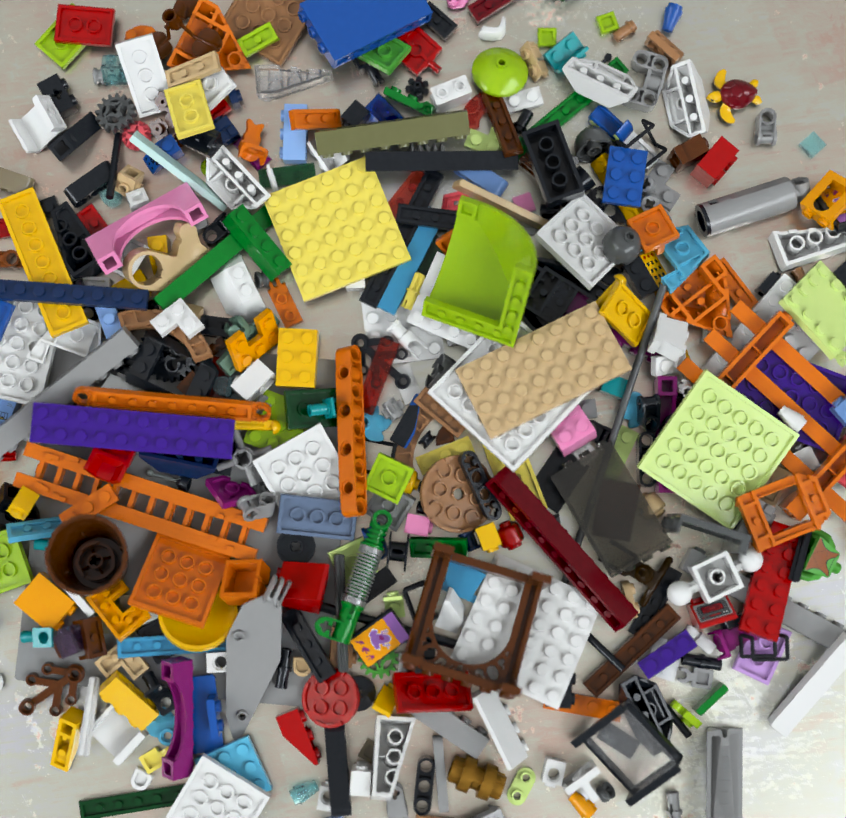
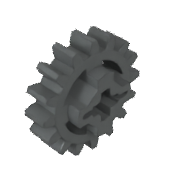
M116 93L115 97H112L109 94V99L102 98L103 104H97L99 110H95L97 115L95 119L99 126L105 129L107 133L112 131L116 134L117 130L124 133L123 128L130 129L129 124L135 123L133 118L137 117L135 112L137 109L130 98L127 99L126 95L123 94L120 97Z

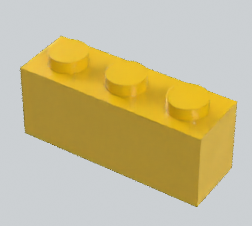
M118 670L100 685L99 694L101 699L106 703L112 704L119 715H124L128 718L129 723L134 728L138 727L143 731L159 716L155 703L151 699L146 698L144 693Z

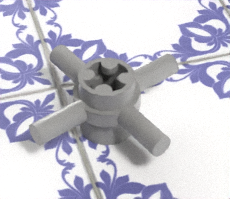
M235 430L234 441L237 450L234 452L232 459L218 463L217 470L221 471L233 466L245 470L250 487L257 485L252 469L254 466L252 461L273 448L269 445L254 451L250 447H245L239 430ZM244 452L248 455L249 463L240 461Z

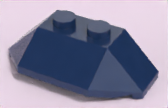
M139 452L138 454L141 459L158 472L193 479L214 473L220 459Z

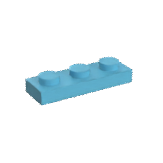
M58 516L6 524L8 542L15 543L49 538L62 521Z

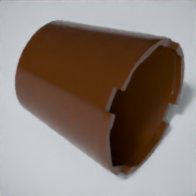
M94 514L77 515L62 522L52 532V536L45 548V565L49 576L61 589L71 594L88 596L109 591L119 585L124 579L129 565L127 544L120 529L110 520ZM97 558L101 560L98 566L94 564L96 563L95 559Z

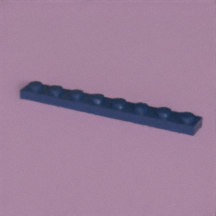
M0 279V300L143 311L148 309V290Z

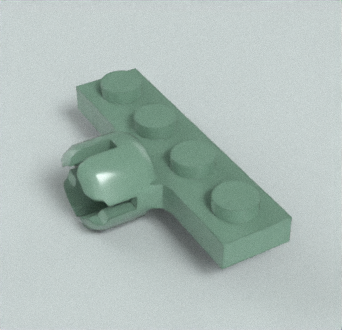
M273 313L276 323L278 325L280 321ZM239 315L229 319L232 326L227 322L224 325V331L229 337L240 330L244 332L247 342L258 334L254 321L248 324ZM227 349L216 363L226 375L231 376L236 369Z

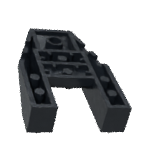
M537 256L536 269L522 320L532 331H535L561 318L577 293L588 298V301L593 302L603 294L608 286L599 281L588 290L560 262Z

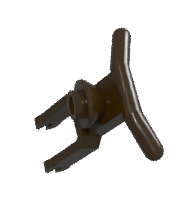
M610 539L609 543L634 557L632 564L627 572H624L599 557L598 561L622 576H631L638 582L648 586L639 601V605L645 607L673 563V558L667 557L659 570L655 571L650 565L639 561L637 554Z

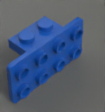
M213 674L193 676V754L207 753L224 745L222 733L224 731V721L220 717L222 706L221 700H218L216 679Z

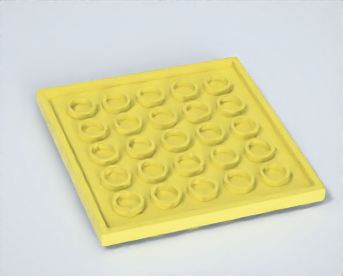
M365 157L270 193L271 197L264 202L285 256L292 263L290 268L304 303L411 261L410 254L376 172H365Z

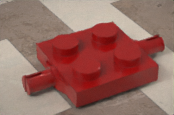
M420 27L397 37L402 42L411 46V52L401 63L416 77L428 67L436 74L442 70V67L435 62V58L443 48Z

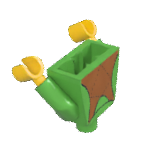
M821 529L812 531L801 580L815 581L821 579L822 576L828 578L831 573L838 574L841 571L842 566L837 562L840 553L835 549L836 546L831 535Z

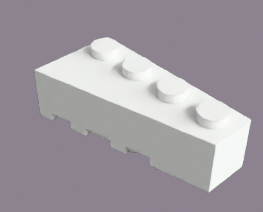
M827 227L819 229L808 228L807 230L793 229L783 232L772 231L768 237L781 273L846 252V232L837 234L835 230L832 231Z
M376 716L370 799L391 800L416 718Z

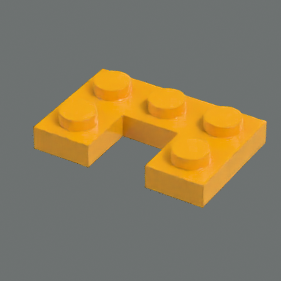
M268 308L253 319L258 334L247 342L244 332L240 330L225 341L234 367L240 373L251 362H255L278 343L279 329L272 310Z
M123 580L109 591L88 595L85 598L119 642H122L152 617L148 611L133 606L123 613L115 604L118 598L130 590Z

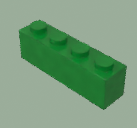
M243 204L229 213L222 221L271 282L292 265Z

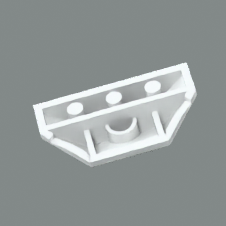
M571 57L562 68L576 93L608 108L629 102L638 91V87L630 75L598 60Z
M687 59L672 65L662 93L670 127L688 138H693L699 133L702 135L708 132L711 116L702 79L692 60Z
M224 145L220 147L211 159L206 157V184L231 211L241 204L247 210L257 209L271 197Z
M240 252L211 276L210 280L226 314L242 316L247 322L252 323L253 319L266 308Z

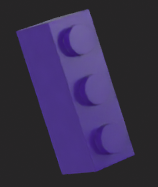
M686 629L637 664L646 677L651 679L692 651L698 644Z

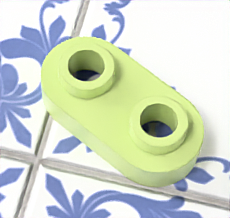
M530 767L519 768L507 790V798L513 805L523 804L535 783L536 776ZM529 775L530 778L528 781H524L522 777ZM519 792L521 794L520 798L518 799L513 797L514 793Z

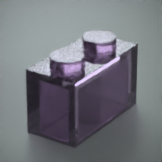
M73 624L57 631L58 635L52 637L62 659L84 650L80 626L74 627Z

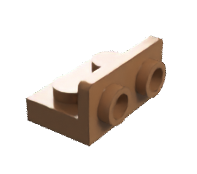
M659 30L652 31L647 36L644 44L654 53L665 56L668 59V66L670 68L672 65L677 64L684 56V53Z

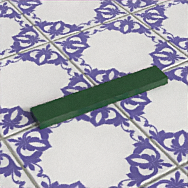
M186 783L79 800L81 818H103L173 806Z

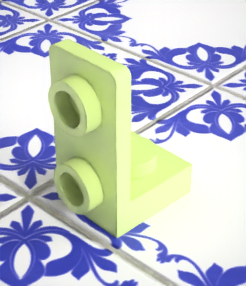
M398 590L388 591L387 595L383 596L385 611L391 607L399 618L406 617L403 593L399 594Z

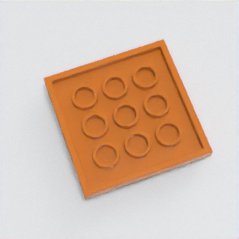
M157 533L128 600V605L204 629L222 583L226 560H231V556Z

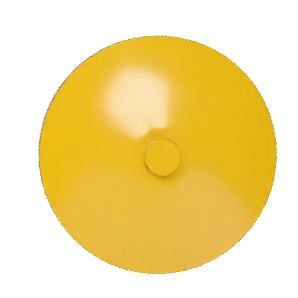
M219 588L204 629L158 615L163 634L172 644L186 651L202 652L216 648L226 641V637L237 617L238 607L228 606L219 597Z

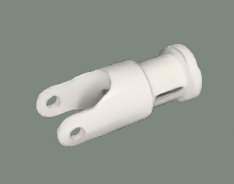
M398 318L386 330L388 333L391 332L398 339V342L417 359L419 357L410 348L411 341L419 342L428 350L425 343L410 329L407 330Z

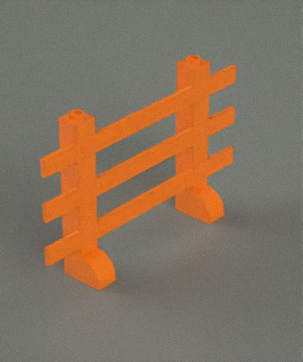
M739 300L729 312L755 335L739 352L714 328L709 332L703 341L728 362L727 366L716 377L733 389L745 378L779 410L785 405L787 408L805 416L804 418L807 422L801 430L830 456L815 472L790 450L780 464L791 474L799 473L816 476L829 508L845 521L846 501L832 487L846 473V439L839 443L761 372L756 365L772 350L830 404L840 396L843 398L845 394L782 338L795 324L791 321L793 318L787 312H776L766 323L744 302ZM688 357L677 367L693 384L703 372ZM798 490L790 493L778 505L794 520L801 521L808 514Z

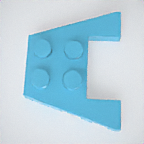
M689 225L676 227L680 234L679 238L665 244L663 254L675 271L661 277V283L667 286L666 290L670 294L709 257V250Z

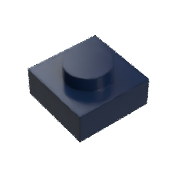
M233 89L229 93V97L235 110L241 108L239 101H243L240 90Z

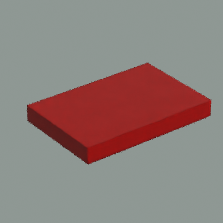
M58 4L54 35L55 43L112 48L115 9Z

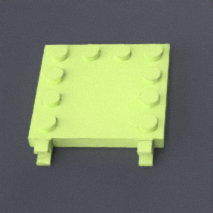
M820 260L778 303L830 360L835 358L837 363L844 367L846 365V351L842 349L846 346V287Z

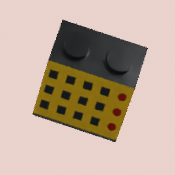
M654 251L642 254L629 265L624 264L620 268L633 293L640 301L657 292L659 285L662 284L661 277L667 275Z

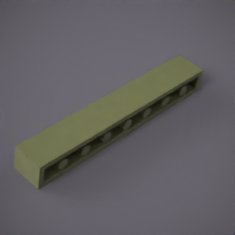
M465 109L315 130L314 134L318 156L322 155L323 158L334 157V153L351 155L356 150L365 153L371 152L372 148L379 147V150L391 149V145H398L401 148L410 146L409 143L417 142V145L428 144V140L436 139V142L448 141L447 138L455 137V140L465 139L466 135H470L468 111Z

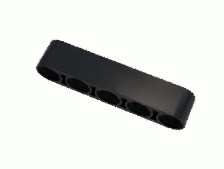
M345 725L337 728H324L331 817L351 816Z

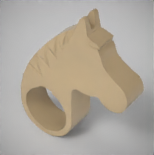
M181 220L174 225L173 232L176 239L172 244L170 253L144 247L135 248L125 256L122 263V271L125 278L136 287L149 291H162L206 255L210 249L201 244L197 228ZM143 255H152L157 266L156 274H153L146 281H135L132 275L134 262Z

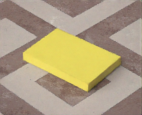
M200 79L164 90L178 140L215 129Z

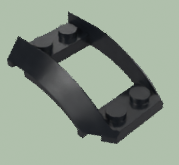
M151 329L143 335L145 339L129 372L126 371V382L146 392L174 394L148 382L164 347L191 359L193 358L184 344L167 336L162 338L158 332ZM211 358L199 362L200 365L186 395L209 396L220 373Z

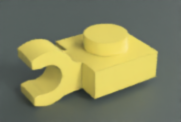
M156 746L138 757L147 774L162 767V757L166 755L169 746L161 751Z

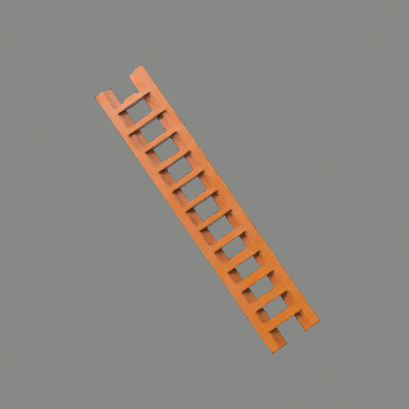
M27 441L23 455L40 460V463L37 465L35 477L17 472L12 486L18 488L25 486L37 494L75 505L89 496V494L80 492L85 475L95 478L90 494L100 489L104 480L98 479L84 470L87 459ZM48 463L58 466L53 483L43 480ZM67 469L77 472L72 488L61 486ZM127 472L121 483L113 485L117 496L121 487L132 490L127 507L115 503L99 513L240 560L257 559L259 549L247 546L245 543L250 529L264 533L270 520L269 518L245 521L241 509L235 507L222 509L217 501ZM139 493L150 496L145 512L134 509ZM157 499L169 502L164 518L152 515ZM177 505L187 508L182 524L172 521ZM195 511L206 514L201 530L190 527ZM214 517L224 520L219 536L209 533ZM232 523L242 526L237 542L227 539Z

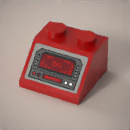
M727 595L709 604L705 603L701 596L692 598L690 600L691 603L686 604L692 626L698 629H704L738 618Z

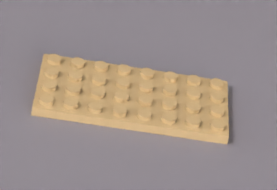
M596 301L516 339L514 347L504 345L455 369L490 440L632 370L607 321L598 312L599 307Z

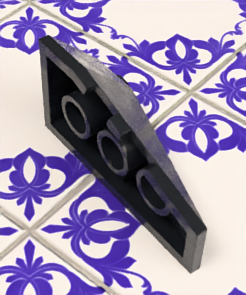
M65 201L51 210L62 259L74 279L92 277L103 272L85 238L91 235L68 202Z

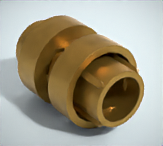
M466 755L465 759L458 756L454 757L447 780L456 784V790L467 793L469 788L476 790L475 797L487 801L489 797L496 800L501 797L507 776L498 772V766L486 763L483 768L478 766V759Z

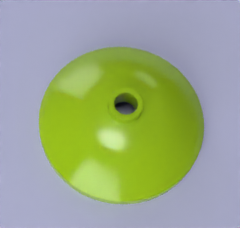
M494 47L484 50L475 58L472 66V77L477 87L484 93L494 97H509L518 93L525 86L528 78V68L518 53L507 48Z

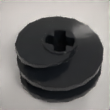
M353 676L359 691L362 690L363 692L357 711H364L373 704L376 697V689L370 679L364 676Z

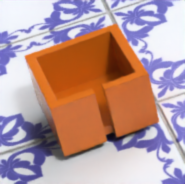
M262 559L226 560L219 597L228 606H240L264 595L267 589L264 585L269 583L271 568Z

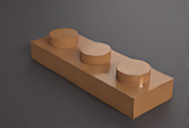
M425 386L413 402L458 439L465 428L427 393L429 389Z

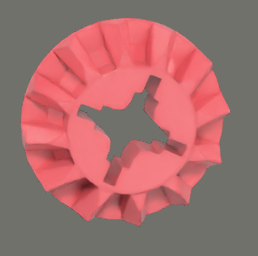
M139 120L135 121L134 124L130 123V129L125 127L124 133H122V141L125 146L135 151L141 149L131 143L129 139L132 136L131 134L135 133L137 129L138 132L150 141L152 139L149 126Z

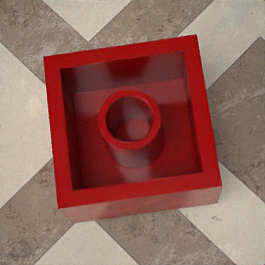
M721 136L696 165L690 175L706 188L711 184L715 186L738 159L735 155L740 150Z

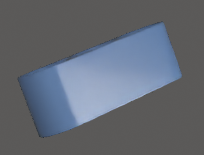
M453 171L460 178L499 197L502 196L509 185L505 179L493 171Z

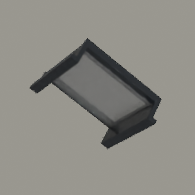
M629 697L571 741L575 748L584 743L629 791L625 802L630 807L682 770L679 765L683 755Z

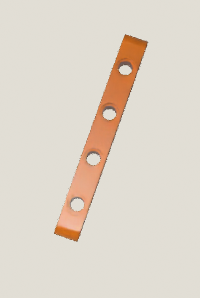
M357 345L338 348L335 354L339 489L341 512L346 518L363 516L367 512L363 373L361 351Z

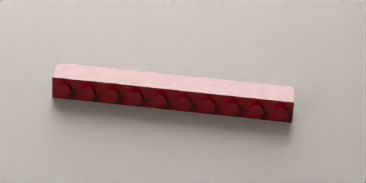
M505 466L485 484L615 632L626 627L638 614V611L516 473H513Z

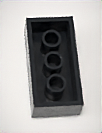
M558 119L521 132V141L547 209L583 197L585 189Z

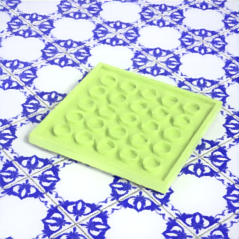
M704 369L642 457L637 467L726 528L733 530L742 518L739 508L735 507L736 497L764 486L800 435Z

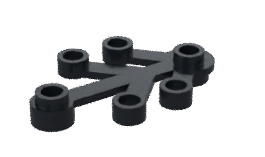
M359 333L352 338L351 345H357L361 351L362 366L366 368L363 376L369 372L365 353L371 357V386L376 389L382 387L383 380L380 378L381 366L395 379L397 388H408L411 384L410 376L401 374L385 360L393 358L404 360L408 357V351L400 348L397 351L376 352L371 346L383 345L391 347L394 343L393 337L388 335L383 338L369 339L367 335ZM386 338H390L391 343L389 345L385 344ZM360 339L364 341L362 347L358 345ZM401 350L405 352L403 358L399 356ZM401 378H406L407 383L405 385L401 384ZM375 379H378L380 381L379 386H375Z

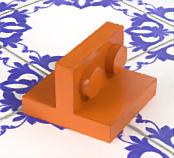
M661 204L628 219L626 222L628 227L633 228L639 234L641 249L644 254L654 250L658 256L664 253L665 244L678 239L680 236Z

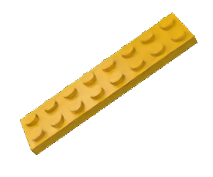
M31 187L0 199V211L28 281L73 284L35 189ZM38 303L52 338L89 324L82 306Z

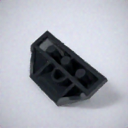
M633 675L619 684V703L622 704L629 697L670 741L673 716L657 683L638 675ZM624 712L635 737L653 756L662 752L640 726Z

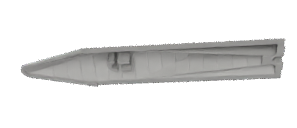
M711 727L707 730L706 818H742L743 728Z

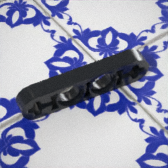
M463 451L460 453L458 461L483 516L487 520H498L502 515V509L497 498L485 486L489 480L477 455L473 451ZM466 455L472 457L470 464L464 462ZM476 465V468L470 469L468 471V468H471V466ZM475 471L479 472L481 476L478 482H474L471 478L472 473ZM482 489H486L489 493L486 500L480 497ZM492 500V503H489V505L484 506V503H488ZM490 507L496 509L494 516L488 513L491 511Z

